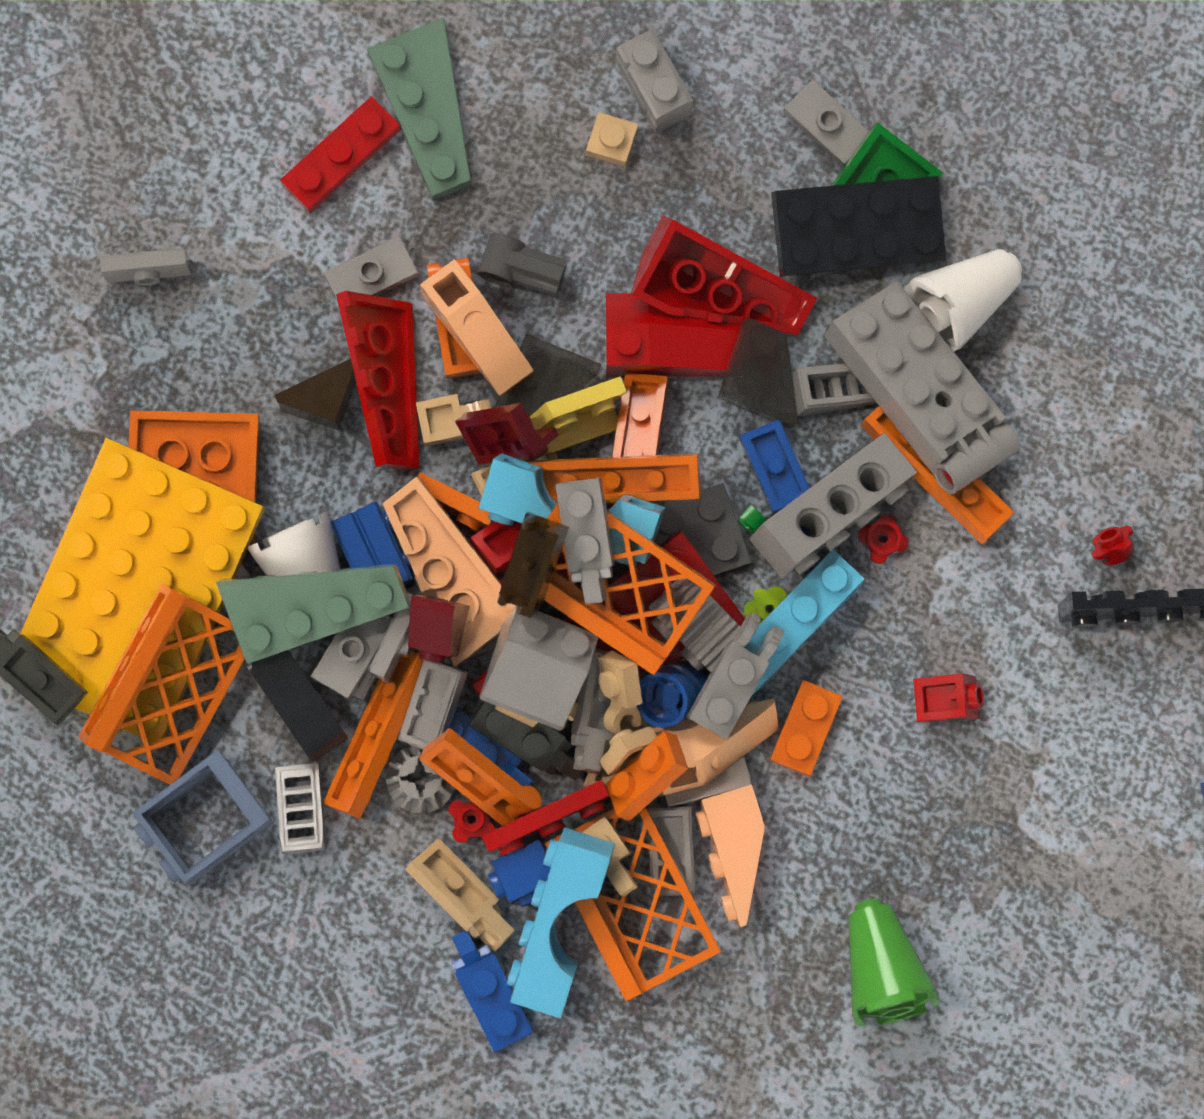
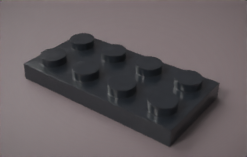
M938 176L771 192L780 277L947 260Z

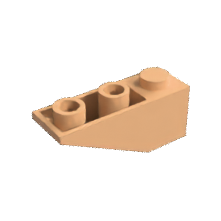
M455 259L420 284L422 297L499 397L534 372L481 292Z
M774 698L747 703L727 740L691 719L683 720L667 728H652L657 736L664 730L677 735L688 765V769L662 792L663 796L707 785L776 732L779 727Z
M752 785L703 799L700 802L702 811L695 812L702 838L710 836L715 851L708 854L715 880L723 878L728 895L721 896V902L727 921L736 920L738 929L747 925L765 829Z

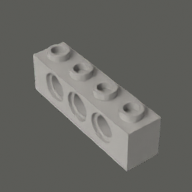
M883 433L765 521L749 540L781 579L793 570H796L801 575L820 559L816 554L818 551L826 546L831 552L850 537L847 529L855 523L861 529L881 513L877 509L881 503L886 500L892 506L910 491L906 483L917 471L888 436ZM861 481L867 483L872 491L865 489ZM830 503L838 506L842 514L835 512ZM800 526L807 528L812 537L806 536L801 531Z

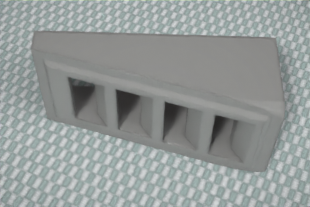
M846 363L797 368L788 377V386L795 417L877 404L866 389V394H859L856 376ZM840 377H845L847 396H843ZM822 380L828 381L831 397H825ZM809 383L811 384V390H812L813 399H812V396H811V391H810Z
M319 763L275 767L281 853L293 854L327 850ZM308 776L311 778V785L286 786V779ZM312 794V802L288 804V796ZM313 811V819L290 821L289 813ZM314 828L315 836L291 838V830Z

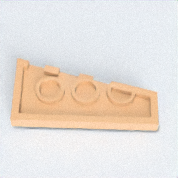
M415 477L386 500L383 506L404 554L408 557L421 592L424 595L470 606L458 657H450L454 667H458L500 633L502 624L516 605L507 603L506 606H501L497 603L501 582L421 479Z

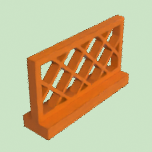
M557 503L547 519L561 524ZM607 510L609 529L615 528L623 534L626 552L613 554L614 560L628 558L632 582L609 586L607 578H604L607 597L605 603L585 604L582 587L577 582H572L571 572L568 571L565 545L563 544L566 563L556 564L545 601L649 673L655 675L716 584ZM631 540L643 549L633 550ZM651 553L660 560L663 577L639 581L634 556ZM668 565L679 572V574L669 575ZM567 568L569 578H567L557 570ZM687 578L702 588L693 603L675 606L671 581ZM664 582L669 607L645 611L640 587ZM634 588L638 613L621 615L613 609L610 592ZM688 610L679 623L677 612ZM670 613L673 633L665 644L650 635L646 617ZM640 618L641 628L630 620Z
M162 583L78 737L85 745L119 759L169 785L179 779L245 659L240 645H238L235 652L219 657L214 635L228 630L234 631L230 618ZM186 607H189L200 613L205 630L182 637L178 622ZM209 618L221 625L211 628ZM174 632L176 640L168 642L171 634ZM207 637L213 659L190 666L184 645ZM178 647L184 668L161 676L157 664L159 656L163 651ZM229 662L225 671H223L222 664ZM215 666L219 678L215 689L198 695L193 673ZM151 671H153L154 678L147 680ZM186 676L192 697L169 705L163 683ZM157 685L163 707L139 714L136 698L140 691ZM208 700L204 709H202L201 702ZM195 705L198 716L195 726L192 729L177 733L172 712ZM130 709H131V710H132V713H133V717H130V718H127V719H126V717H127V715H128V713H129V711H130ZM165 714L171 736L148 743L142 722ZM136 724L141 746L123 751L111 745L120 729ZM187 739L184 746L181 747L180 741ZM174 743L177 758L169 773L155 767L151 750ZM144 753L147 762L135 756Z
M647 807L639 812L644 822L639 841L619 836L624 842L637 845L630 870H627L631 877L657 884L650 910L627 903L628 894L624 897L621 896V899L617 900L603 895L601 890L598 898L583 899L575 902L625 1001L639 996L722 952ZM613 808L573 830L582 833L603 817H607L609 821L612 820V826L616 830L620 817H617ZM647 831L656 846L644 843ZM561 835L554 838L553 840L559 841ZM548 841V842L545 843L547 849H548V846H549L550 841ZM643 847L659 852L664 860L659 880L635 873ZM668 870L676 885L664 882ZM662 887L681 893L685 903L680 919L655 912ZM607 902L618 905L615 917ZM624 907L648 914L641 939L623 934L619 922ZM688 909L696 924L685 921ZM653 917L678 924L670 949L646 942ZM683 926L700 931L709 948L695 956L676 951ZM627 941L639 945L636 956ZM644 946L669 954L664 971L649 980L646 979L639 965ZM674 956L685 959V961L670 968Z

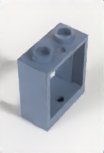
M216 750L133 812V815L139 822L133 827L148 848L155 844L165 857L159 862L163 870L174 883L181 879L188 886H191L274 824L228 759L219 750ZM212 775H215L250 824L190 868L154 818Z

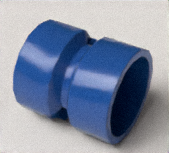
M680 660L661 667L655 675L648 674L640 681L643 703L637 705V709L641 717L654 727L667 728L678 724L687 718V714L707 678L701 669L697 671L689 662Z

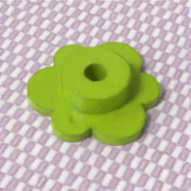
M778 586L771 587L768 591L762 588L756 589L753 593V600L747 602L744 607L745 617L751 612L760 616V625L771 614L766 611V607L770 606L774 611L787 597L785 590Z

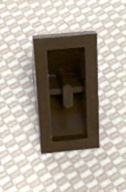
M351 358L274 395L281 411L339 431L356 384Z

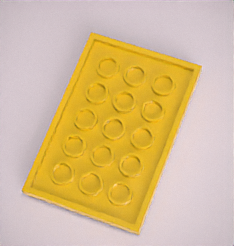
M105 438L20 633L29 638L89 692L76 706V709L89 715L91 714L162 583L220 613L224 603L216 582L224 579H235L266 507ZM186 607L178 622L182 637L205 630L200 613ZM209 618L211 628H213L216 621ZM174 632L171 634L168 642L176 640ZM207 637L184 645L190 666L198 664L208 641ZM178 647L163 651L157 660L161 676L184 668ZM151 671L147 680L154 678L153 671ZM186 676L163 683L169 705L182 700L188 687ZM157 685L140 691L136 698L139 714L163 707ZM130 709V711H129V713H128L126 719H127V718H130V717H133V713H132V710H131V709ZM177 710L172 712L173 719ZM165 714L142 722L148 741L153 742L166 737L169 726ZM136 724L122 728L139 736Z

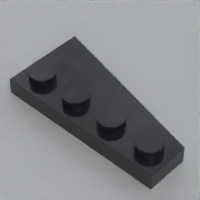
M1204 589L1177 591V597H1169V591L1146 590L1135 593L1134 599H1126L1124 590L1105 591L1103 594L1091 596L1090 600H1087L1086 591H1073L1058 604L1059 622L1071 621L1072 628L1094 627L1098 625V620L1114 619L1115 625H1134L1141 623L1140 617L1157 616L1158 623H1172L1183 621L1184 614H1200V620H1204Z

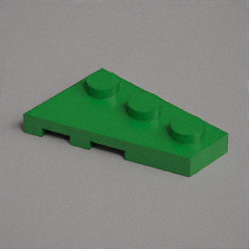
M876 123L871 127L831 186L939 177L943 172L880 123Z

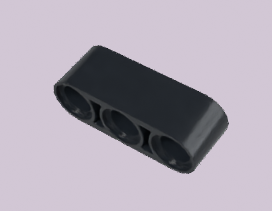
M289 650L249 664L244 659L243 662L312 763L348 739Z

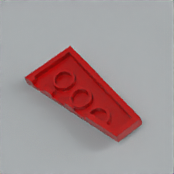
M352 291L338 293L336 297L375 466L403 471L418 469L419 446L412 303Z

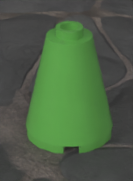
M869 899L856 904V911L849 915L851 1001L855 1025L867 1026L865 1018L877 1017L878 1025L902 1021L927 1012L924 1003L931 1001L934 1007L939 1005L938 991L891 905L881 904L880 899Z

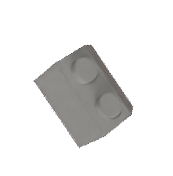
M515 606L502 624L479 699L561 731L587 677L599 637L587 630L540 611L531 618L519 614L520 607Z

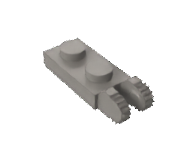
M753 612L745 618L733 641H728L687 714V718L726 740L769 666L770 662L768 660L774 654L784 633V630L773 626L765 635L756 654L745 649L744 647L756 632L760 622V616Z

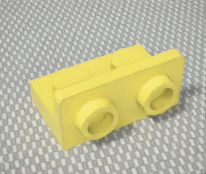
M621 377L546 402L530 416L535 430L555 427L559 434L547 445L549 450L545 453L546 455L616 431L618 416L615 412L616 405L614 402L627 392Z

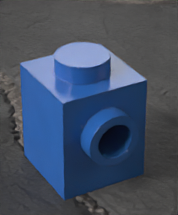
M540 840L491 861L495 871L488 874V877L498 899L506 895L510 904L519 901L521 907L531 904L538 880L547 881L551 868L543 865L546 853Z

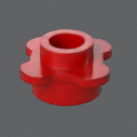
M890 514L881 515L879 520L871 526H864L858 531V540L866 544L871 552L870 559L876 564L885 563L888 556L896 551L904 552L908 547V538L901 534L895 517ZM881 535L887 537L885 543L880 542L879 537Z
M1109 527L1101 531L1092 540L1095 546V550L1091 553L1093 559L1101 560L1105 565H1116L1130 558L1134 553L1133 543L1130 540V536L1134 533L1132 527Z
M455 800L450 804L448 811L453 817L455 825L452 836L457 842L465 843L469 838L481 837L495 830L494 825L490 822L489 815L472 801L463 803L460 800ZM471 815L475 816L476 821L473 824H470L467 821L468 817Z

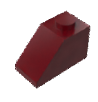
M412 595L408 647L420 650L418 658L437 663H444L445 656L458 657L470 606L429 595Z

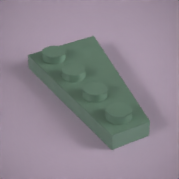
M444 17L367 48L370 60L400 124L432 200L434 201L470 186L471 179Z
M397 564L345 568L324 572H301L299 574L280 576H257L255 578L236 580L224 579L216 582L247 664L410 607V599Z

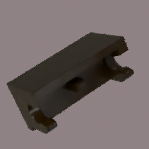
M530 512L525 514L497 599L499 605L506 606L509 603L519 606V614L529 618L541 610L569 527Z

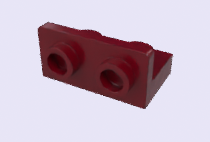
M521 403L466 412L455 421L478 465L492 463L493 459L501 453L517 459L524 458L527 462L533 461L543 456L549 450L547 445L559 435L555 427L535 430L530 416L525 412Z

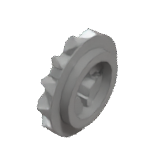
M409 746L401 749L389 763L386 776L389 794L394 802L406 811L418 814L433 812L450 799L454 787L440 776V779L426 782L423 797H420L415 783L402 780V778L416 774L418 760L423 751L417 747ZM422 762V766H424L425 772L427 774L439 776L436 772H434L431 768H429L426 764Z

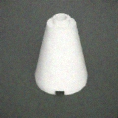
M997 249L916 276L909 281V284L904 286V290L953 352H955L968 342L1021 284L1022 266L1015 255Z
M327 512L317 515L320 524L316 525L312 518L262 539L266 548L260 550L258 543L248 546L250 554L267 576L340 570L331 520Z

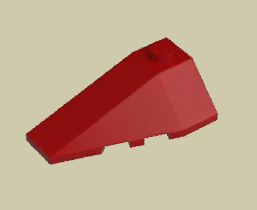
M664 215L661 216L642 252L631 295L668 315L748 326L749 328L793 335L799 334L817 300V297Z
M606 293V377H625V372L667 377L775 376V333L749 328L748 326L668 315L634 297L631 293Z

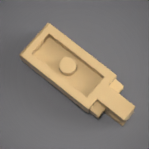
M437 839L405 869L466 932L468 931L474 938L478 937L494 952L514 933L515 930L500 916L503 913L497 905L500 899L441 840Z

